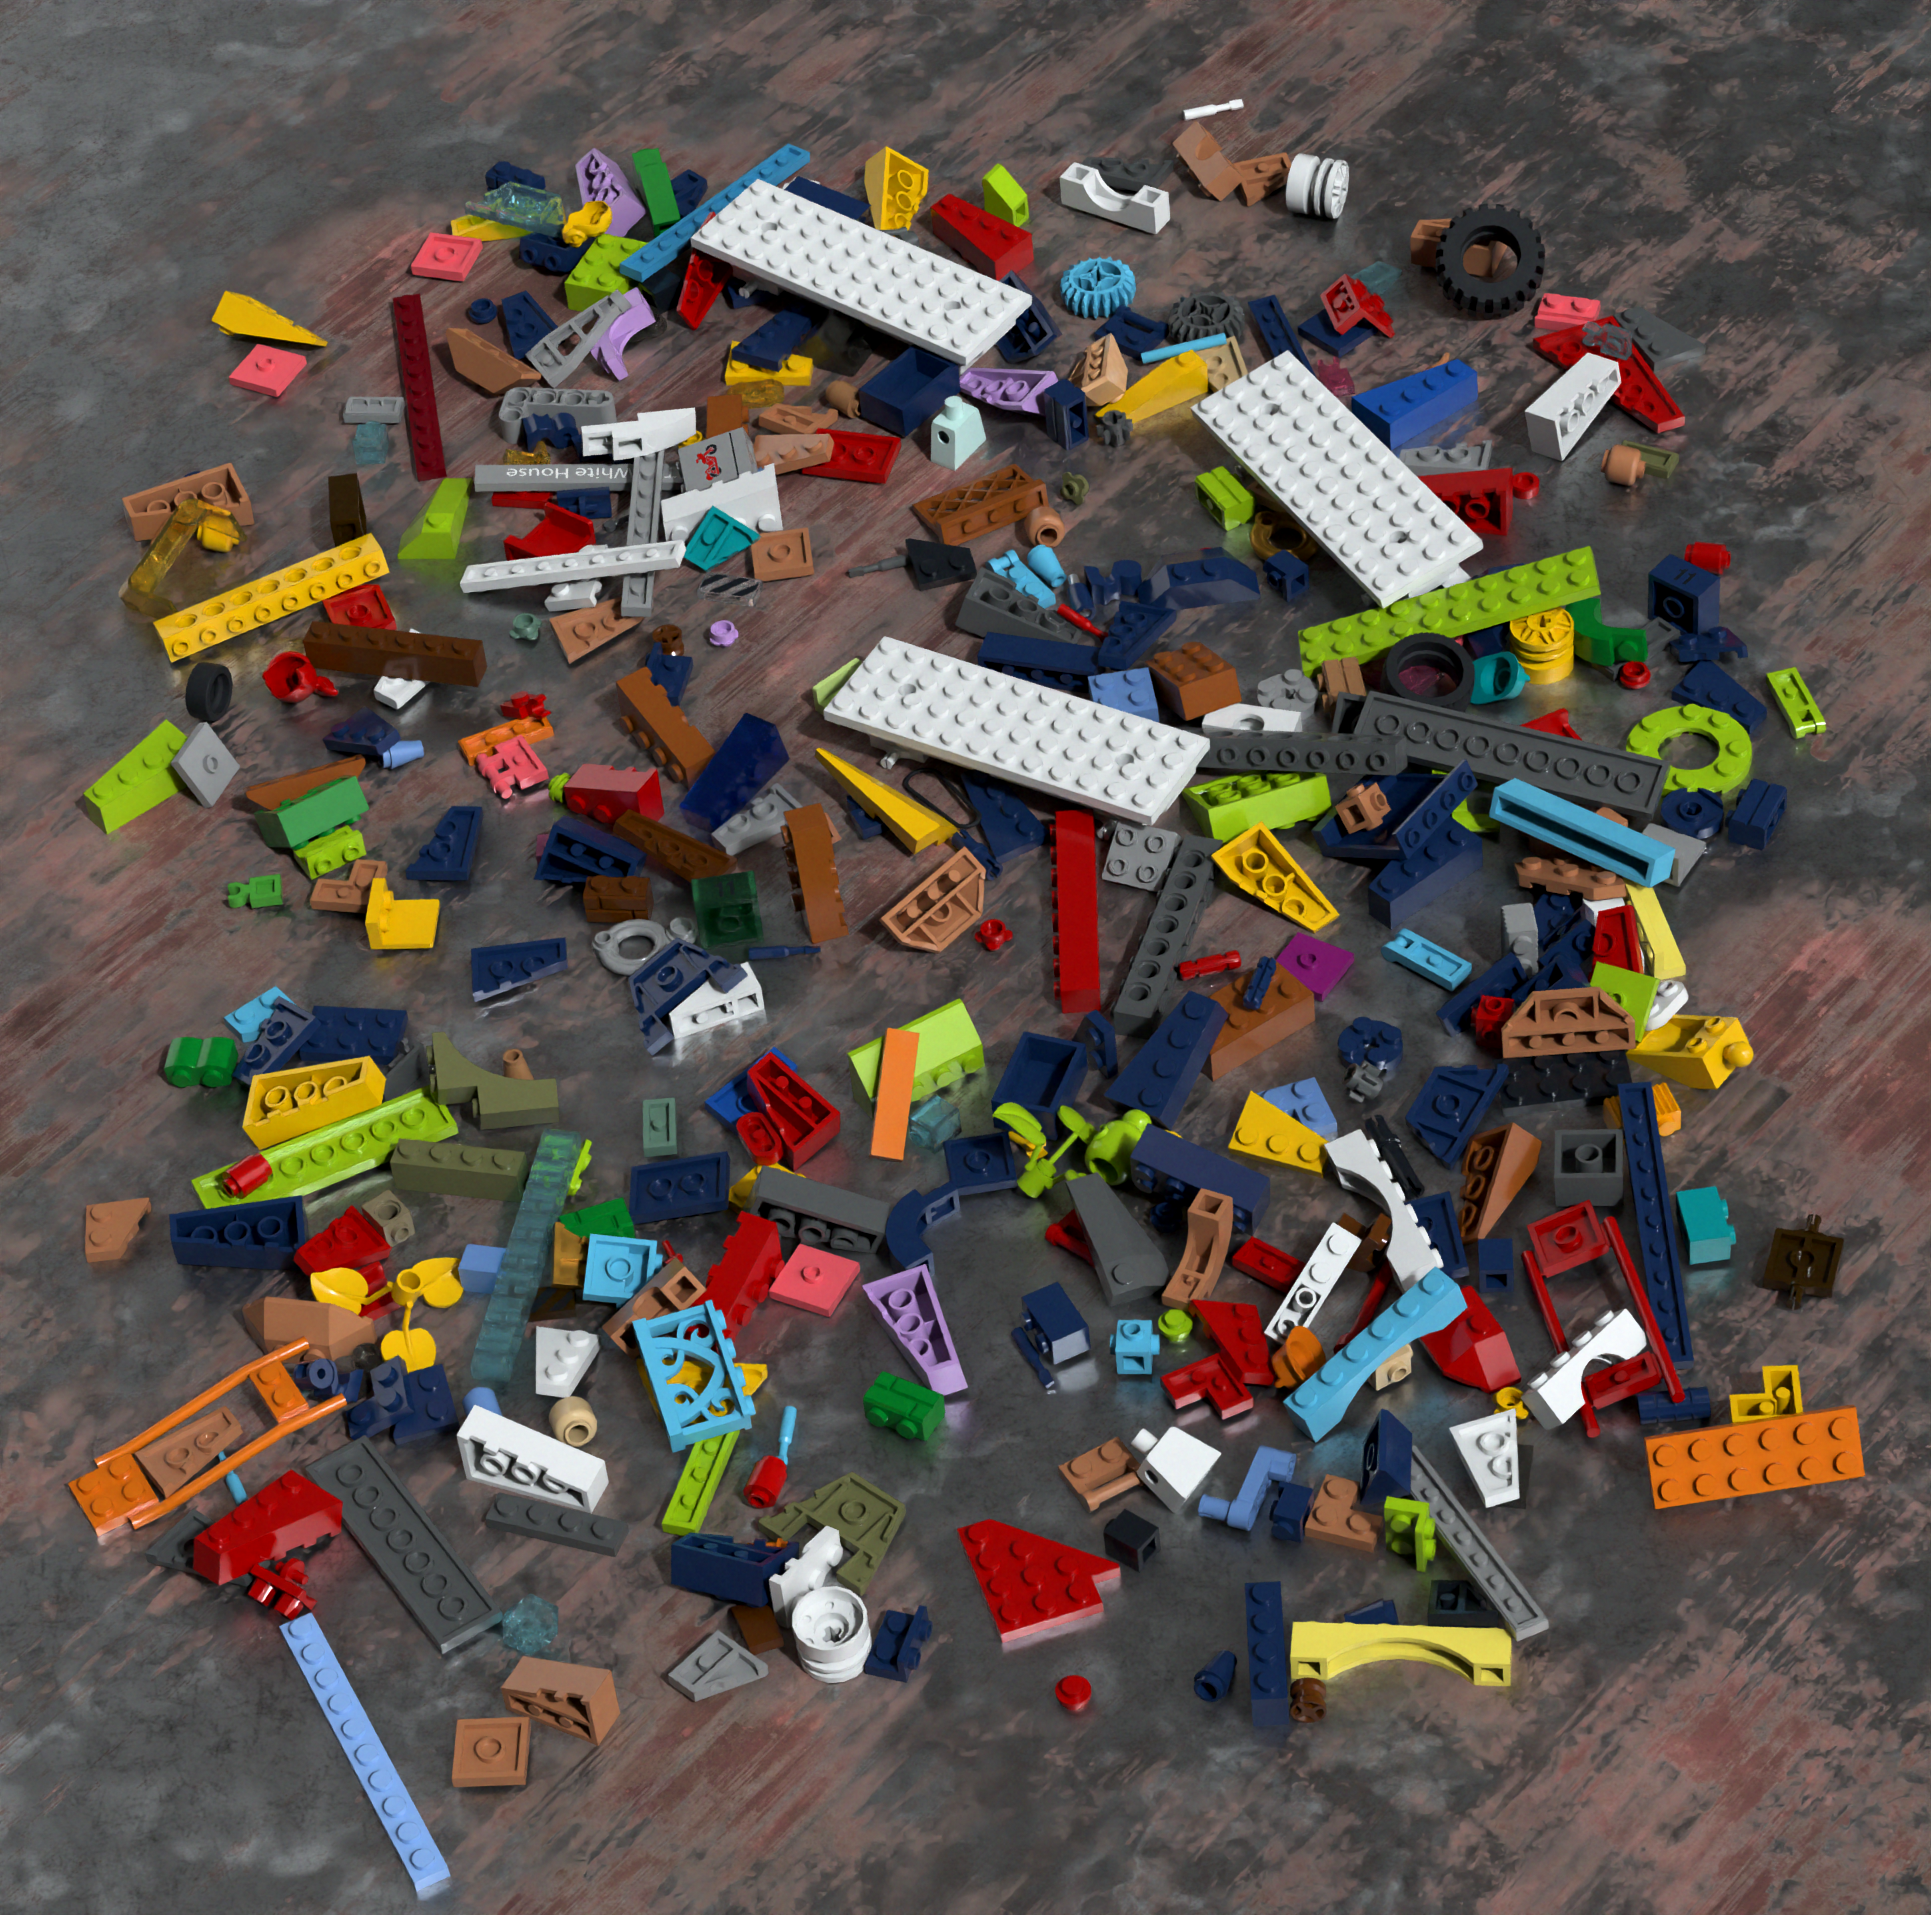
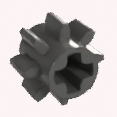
M1112 410L1105 413L1103 417H1099L1100 425L1096 426L1098 437L1104 438V444L1120 446L1126 440L1131 439L1130 432L1133 431L1132 419H1126L1125 412Z
M1365 1060L1362 1061L1360 1066L1356 1063L1351 1064L1342 1077V1084L1347 1087L1344 1093L1360 1104L1364 1098L1370 1101L1379 1094L1383 1085V1080L1378 1077L1381 1070Z

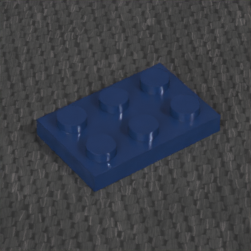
M314 1006L311 1014L316 1016L322 1025L301 1046L299 1051L301 1061L336 1062L370 1056L376 1065H388L398 1056L399 1042L403 1039L408 1022L407 1010Z
M723 1151L632 1166L629 1214L633 1225L727 1210L729 1206L730 1157L728 1152Z

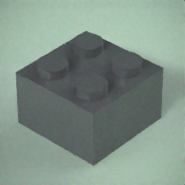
M1623 1129L1555 1130L1554 1188L1556 1206H1574L1586 1200H1590L1592 1206H1624Z

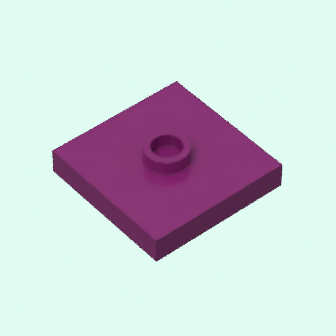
M1298 932L1276 961L1314 993L1315 1000L1323 1002L1353 964L1354 953Z

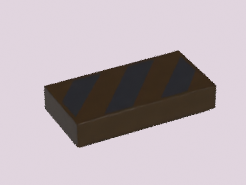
M549 1286L507 1291L509 1324L577 1317L575 1289L551 1288Z

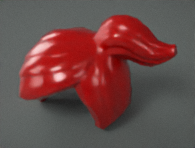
M285 651L276 655L262 675L271 694L283 702H301L313 692L321 696L336 697L338 695V690L334 688L333 682L325 676H317L316 670L309 658L299 652Z

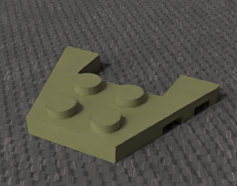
M852 1471L815 1490L813 1497L801 1503L794 1501L784 1506V1512L772 1518L769 1515L761 1518L758 1521L759 1531L776 1542L778 1538L788 1541L806 1523L811 1524L820 1531L826 1525L839 1530L841 1544L854 1552L855 1555L836 1572L837 1581L859 1596H863L906 1515L905 1504Z

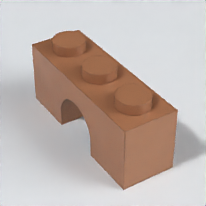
M1197 121L1172 143L1179 152L1176 157L1184 166L1190 167L1187 169V172L1195 181L1201 182L1198 184V187L1208 197L1213 194L1219 201H1222L1245 179L1236 166L1220 152L1222 148L1212 134Z
M675 1257L609 1319L602 1328L633 1360L640 1352L635 1340L632 1321L646 1318L647 1321L668 1315L675 1310H685L707 1289Z

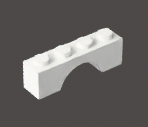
M1076 162L1060 176L1061 201L1064 205L1153 234H1157L1170 220L1169 192L1144 185L1135 196L1121 195L1112 190L1103 181L1097 169Z
M1626 1308L1614 1313L1611 1310H1607L1597 1317L1594 1321L1596 1327L1590 1332L1587 1330L1578 1335L1572 1341L1574 1347L1569 1352L1564 1351L1551 1360L1550 1365L1552 1368L1547 1373L1543 1371L1527 1383L1530 1388L1520 1398L1545 1430L1564 1424L1585 1404L1581 1390V1378L1583 1370L1590 1360L1600 1361L1611 1367L1635 1357L1650 1343L1645 1332Z

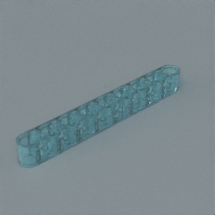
M545 1128L473 1353L471 1361V1376L473 1379L508 1383L511 1378L530 1315L526 1314H530L552 1245L553 1224L559 1222V1216H561L580 1154L581 1135L578 1131Z

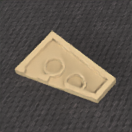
M1235 336L1226 338L1227 344L1195 352L1207 364L1208 387L1214 393L1248 374Z

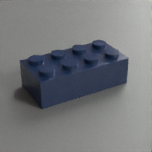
M1149 1123L1130 1156L1131 1176L1135 1186L1146 1193L1154 1191L1165 1196V1199L1172 1205L1177 1207L1185 1205L1190 1208L1201 1188L1232 1197V1232L1243 1235L1246 1233L1253 1236L1270 1204L1269 1177Z

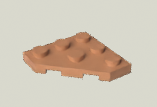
M1559 853L1554 858L1547 859L1528 857L1523 859L1522 862L1514 863L1515 876L1519 885L1531 888L1534 886V883L1546 886V891L1563 895H1569L1571 890L1582 893L1583 898L1589 900L1626 896L1625 883L1621 875L1570 853Z

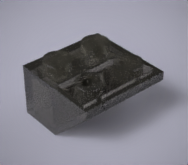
M832 308L823 314L797 348L805 357L813 359V365L816 368L853 377L881 341L861 320Z

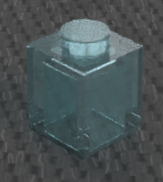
M933 1095L908 1117L911 1140L918 1147H924L934 1154L943 1148V1141L953 1140L962 1132L959 1109L937 1095Z

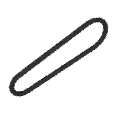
M928 767L919 768L909 773L904 779V786L910 793L955 827L968 829L975 827L981 821L982 814L940 771ZM923 772L936 774L977 815V819L969 824H959L911 788L909 780L914 775Z

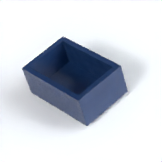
M913 344L859 389L862 416L906 437L945 405V400L948 397L955 396L961 391L958 364Z
M1024 1031L991 1100L992 1114L1004 1103L1012 1102L1019 1104L1037 1119L1042 1127L1041 1132L1046 1136V1139L1057 1140L1064 1125L1057 1114V1110L1062 1105L1072 1107L1088 1072L1086 1044ZM993 1117L994 1128L1017 1132L1005 1121Z

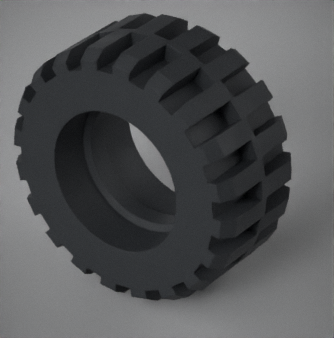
M1481 204L1478 211H1473L1470 207L1463 211L1461 218L1455 216L1450 220V227L1444 228L1440 235V242L1437 243L1435 265L1438 285L1443 288L1445 298L1447 300L1452 299L1453 306L1459 311L1463 308L1467 309V315L1476 317L1477 313L1484 314V319H1492L1493 314L1497 313L1500 314L1501 318L1509 316L1510 310L1514 309L1518 312L1524 308V302H1530L1535 296L1536 289L1540 288L1545 265L1544 244H1541V235L1538 229L1533 230V222L1528 217L1521 219L1520 211L1514 208L1507 212L1504 211L1505 205L1496 204V209H1488V204ZM1487 240L1498 241L1507 245L1515 253L1517 267L1515 272L1505 280L1495 283L1481 282L1471 277L1464 269L1463 257L1465 252L1478 242Z

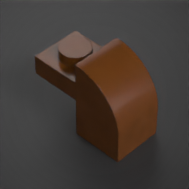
M1346 1213L1342 1214L1335 1224L1362 1240L1345 1268L1366 1272L1377 1267L1389 1244L1390 1234L1386 1231L1392 1219L1380 1213L1368 1227H1365Z

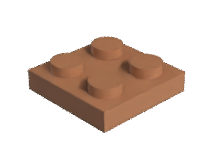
M808 527L759 534L762 536L760 540L751 545L756 582L814 575Z
M529 1717L457 1719L452 1769L453 1787L526 1785L531 1732Z

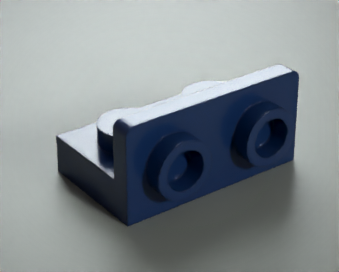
M655 642L651 653L646 655L645 666L652 673V683L655 686L661 684L667 691L666 697L671 706H680L694 666L693 659L687 656L663 655L661 642Z
M1585 903L1538 944V960L1544 966H1548L1558 955H1562L1577 965L1583 963L1594 953L1592 950L1596 930L1594 911Z
M919 1605L915 1615L887 1610L865 1663L866 1674L907 1683L912 1669L917 1670L919 1666L923 1642H928L931 1637L933 1623L928 1619L927 1606Z

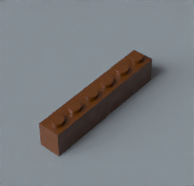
M312 621L303 639L306 657L309 658L313 667L317 669L472 687L479 686L487 669L482 640Z

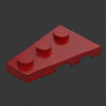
M351 1205L346 1209L341 1218H335L324 1232L317 1233L296 1251L293 1261L310 1278L312 1273L323 1272L333 1268L354 1269L388 1258L392 1247L358 1210Z

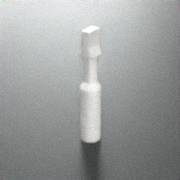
M1242 99L1229 101L1226 104H1211L1183 110L1182 114L1184 121L1212 116L1217 112L1225 110H1238L1243 108L1244 105Z

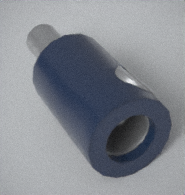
M1071 574L1068 576L1070 587L1067 589L1070 606L1074 611L1091 621L1096 615V606L1093 603L1089 589L1086 584L1080 583L1076 574Z

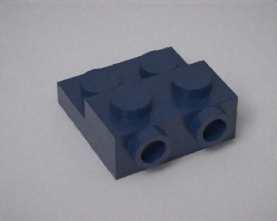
M549 225L520 238L519 259L535 267L546 266L555 273L565 274L577 266L581 256L585 255L596 238L588 237L580 247H571L570 244H566L563 240L561 232L563 228Z

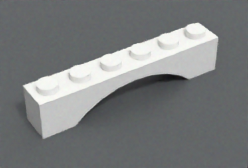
M1359 1129L1324 1144L1330 1166L1342 1188L1357 1192L1371 1199L1384 1209L1390 1219H1392V1237L1386 1256L1393 1278L1402 1294H1405L1435 1266L1439 1269L1444 1267L1437 1249L1430 1250L1428 1246L1431 1245L1425 1228L1423 1226H1416L1415 1223L1418 1222L1413 1207L1411 1204L1404 1205L1405 1196L1399 1183L1395 1182L1392 1184L1390 1179H1393L1387 1162L1385 1160L1381 1162L1378 1160L1380 1153L1374 1140L1370 1139L1367 1141L1362 1130Z

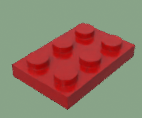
M818 428L815 434H830L834 441L831 459L829 462L802 468V474L886 484L902 447L901 438Z

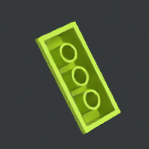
M960 998L897 1028L899 1030L920 1033L911 1102L917 1101L985 1066L982 1042ZM885 1035L847 1053L853 1098L872 1121L874 1119Z

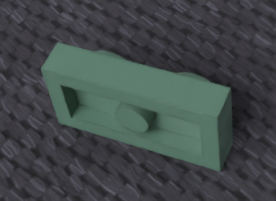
M675 1097L643 1100V1150L645 1157L678 1154L677 1106Z

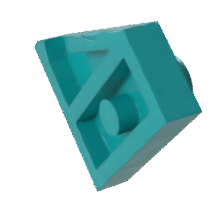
M712 505L687 545L684 558L709 572L759 541L762 536Z

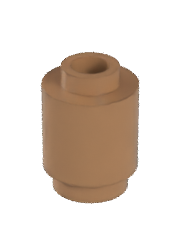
M839 380L833 381L828 386L826 399L832 407L851 418H856L862 414L858 388L846 381Z

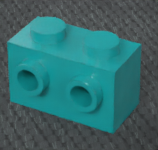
M1717 1187L1676 1192L1675 1215L1689 1264L1730 1259L1731 1245L1736 1244V1235L1733 1224H1727L1726 1219L1729 1217L1726 1199H1720Z

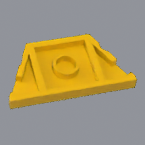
M637 1359L636 1365L639 1376L658 1422H662L642 1359ZM662 1360L663 1364L670 1366L673 1365L676 1362V1360ZM684 1361L679 1373L673 1378L666 1380L667 1385L677 1383L689 1386L700 1396L708 1385L714 1369L704 1362ZM733 1363L734 1367L741 1366L746 1382V1386L741 1387L744 1396H752L768 1376L767 1364ZM726 1375V1379L722 1387L731 1389L728 1377ZM685 1394L678 1395L675 1399V1402L678 1404L684 1403L686 1398L690 1404L693 1401ZM724 1399L720 1404L725 1408V1411H718L712 1405L707 1408L713 1415L722 1417L731 1414L734 1411L735 1405L731 1400ZM701 1414L690 1423L698 1424L704 1422L705 1418Z

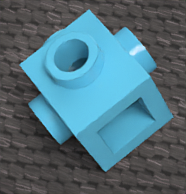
M1118 1320L1117 1334L1110 1335V1354L1116 1355L1117 1374H1152L1153 1355H1159L1160 1337L1159 1334H1153L1152 1320Z

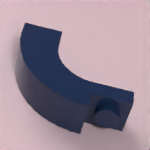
M951 1181L931 1190L924 1196L914 1189L905 1195L891 1211L886 1225V1240L889 1261L894 1274L926 1264L930 1277L935 1275L933 1252L921 1238L930 1228L961 1211L958 1188Z

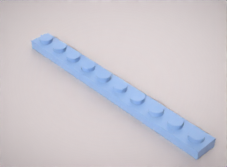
M312 1612L279 1626L281 1636L415 1890L419 1891L449 1877L450 1873L447 1864Z

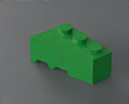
M343 775L307 790V794L292 801L290 798L281 801L282 806L272 811L259 810L253 813L267 847H289L292 850H298L309 844L308 839L318 835V838L327 836L335 832L334 827L341 823L348 825L360 820V814L369 810V806L357 777Z

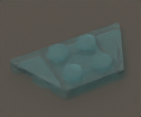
M510 181L496 190L485 193L484 200L476 204L470 200L465 204V214L563 239L561 230L564 227L560 194Z

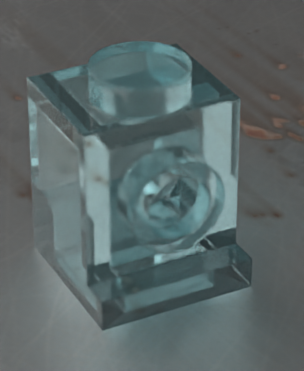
M369 421L366 424H359L357 426L355 439L352 441L357 464H385L390 442L386 424ZM366 447H376L377 452H365Z

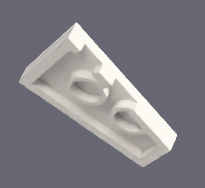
M607 544L587 545L580 549L579 552L609 548ZM600 577L589 580H570L556 584L544 602L549 612L595 607L597 603L595 593L600 592L602 587L599 581Z
M536 1326V1394L562 1398L570 1397L600 1350L601 1335L589 1334L582 1330L567 1331Z
M1516 1409L1450 1427V1439L1485 1507L1488 1508L1519 1499Z

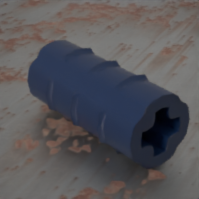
M1707 1386L1683 1389L1685 1399L1680 1403L1672 1401L1668 1390L1636 1394L1640 1425L1655 1423L1659 1425V1423L1665 1422L1676 1423L1683 1420L1694 1421L1695 1419L1711 1418Z

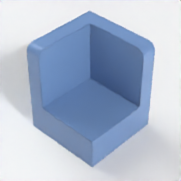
M468 1244L458 1267L463 1290L501 1295L510 1273L506 1248Z

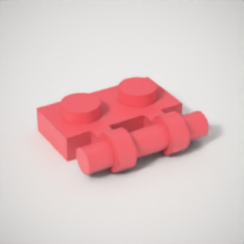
M522 735L495 745V755L488 757L482 753L476 758L480 773L483 777L490 780V786L496 794H500L504 799L512 795L513 791L510 785L516 783L523 790L549 779L546 767ZM504 767L506 768L507 771H504L502 773L498 772L499 769Z

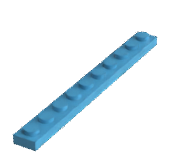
M788 143L620 263V273L643 282L691 247V237L698 232L710 212H715L717 215L757 179L777 186L810 162V152Z

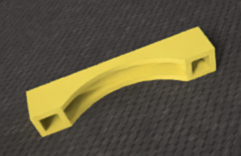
M1293 1622L1290 1652L1291 1679L1315 1678L1329 1680L1337 1674L1361 1664L1380 1660L1405 1659L1422 1661L1443 1667L1460 1675L1473 1685L1510 1687L1512 1635L1507 1629L1497 1627L1464 1628L1425 1625L1404 1626L1385 1623L1375 1625L1354 1624L1351 1622Z

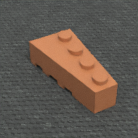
M231 462L121 498L126 522L135 541L197 533L200 519L206 518L211 512L233 516L236 520V527L254 524L250 499Z

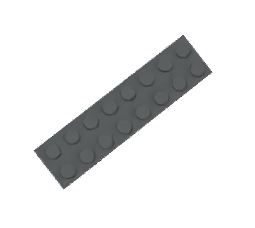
M366 1435L305 1467L307 1477L312 1483L343 1501L342 1523L442 1654L504 1620L502 1610Z

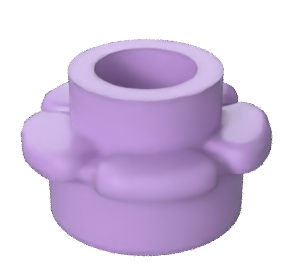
M717 621L711 626L709 633L710 642L721 648L729 647L738 638V631L730 621Z

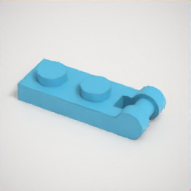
M1013 549L1003 553V557L999 559L992 558L985 562L987 570L1016 583V590L1027 597L1030 594L1039 599L1037 604L1044 609L1056 604L1055 594L1019 560L1018 555Z
M1402 928L1395 935L1393 942L1388 941L1381 947V954L1387 961H1397L1450 991H1453L1472 973L1471 963L1406 928Z

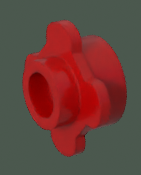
M997 919L985 921L982 923L980 931L975 933V941L984 943L988 950L991 951L998 950L1005 941H1010L1013 938L1012 931L1006 930L1005 924Z

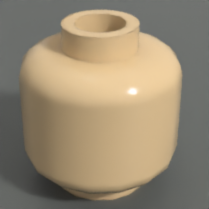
M576 1396L565 1397L557 1401L551 1408L549 1424L558 1441L572 1447H581L595 1436L597 1420L589 1403L583 1398Z

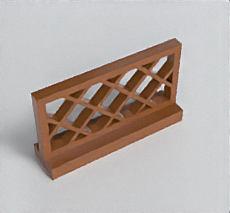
M1016 464L912 504L913 512L939 536L940 543L953 546L1024 519L1035 508L1049 507L1045 483L1041 479L1034 481ZM1013 475L1015 476V479H1006ZM983 487H988V488H989V490H979V489H981V488H983ZM998 488H1009L1008 491L997 490V489H998ZM956 498H964L963 500H953ZM972 498L983 499L982 501H971ZM931 508H938L937 511L928 510ZM946 509H957L956 512H955V511H945V510H946Z

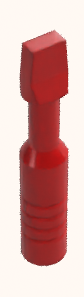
M1064 603L1059 606L1057 614L1081 630L1089 631L1098 637L1102 643L1109 636L1106 631L1102 632L1093 626L1090 620Z

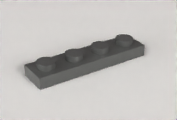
M501 1492L498 1493L485 1518L489 1528L615 1558L629 1532L628 1524L624 1521Z

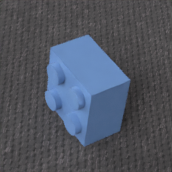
M1148 667L1088 676L1090 701L1159 723L1158 706Z

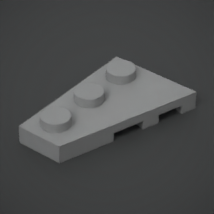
M1492 440L1482 441V446L1467 447L1466 442L1456 443L1455 448L1442 450L1438 446L1401 449L1399 459L1416 476L1488 470L1492 453Z
M775 783L770 787L771 793L764 799L758 797L750 803L751 809L745 814L734 815L711 833L713 844L720 851L731 856L739 854L743 850L757 843L767 841L770 837L781 833L780 826L785 825L783 812L803 806L782 786Z

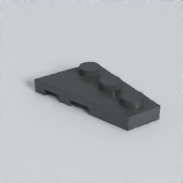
M1639 306L1613 315L1654 372L1705 354V344Z

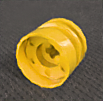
M1556 607L1510 621V652L1516 656L1518 663L1522 665L1525 673L1530 676L1528 683L1548 685L1559 682L1570 674L1574 664V621L1569 612L1562 607Z

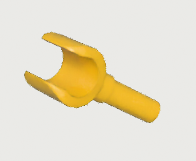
M1010 1131L1008 1133L1009 1139L1024 1148L1026 1155L1030 1159L1036 1145ZM1046 1142L1042 1145L1036 1160L1048 1155V1152L1044 1149Z

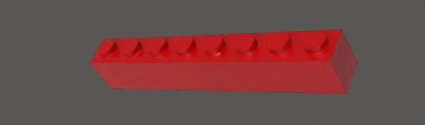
M1093 809L1055 811L1056 824H1050L1051 843H1056V846L1050 847L1051 864L1057 865V868H1051L1052 887L1058 888V890L1052 891L1053 910L1058 909V913H1052L1053 932H1059V935L1053 936L1054 955H1059V958H1053L1054 978L1060 977V981H1054L1055 1001H1061L1062 1014L1092 1012L1094 1010L1101 1011L1096 846Z

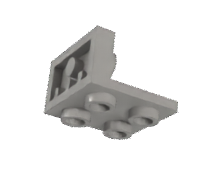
M1119 819L1102 873V879L1158 893L1160 889L1163 890L1166 872L1170 866L1173 852H1175L1177 846L1182 845L1184 839L1176 832Z
M1649 823L1641 833L1676 849L1670 877L1663 882L1677 887L1706 849V842L1685 834H1679L1653 823Z

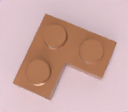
M356 859L348 881L318 878L310 898L311 908L367 914L373 878L386 877L388 872L386 861Z
M1326 1474L1304 1527L1305 1536L1373 1552L1384 1526L1383 1517L1353 1510L1360 1493V1482Z

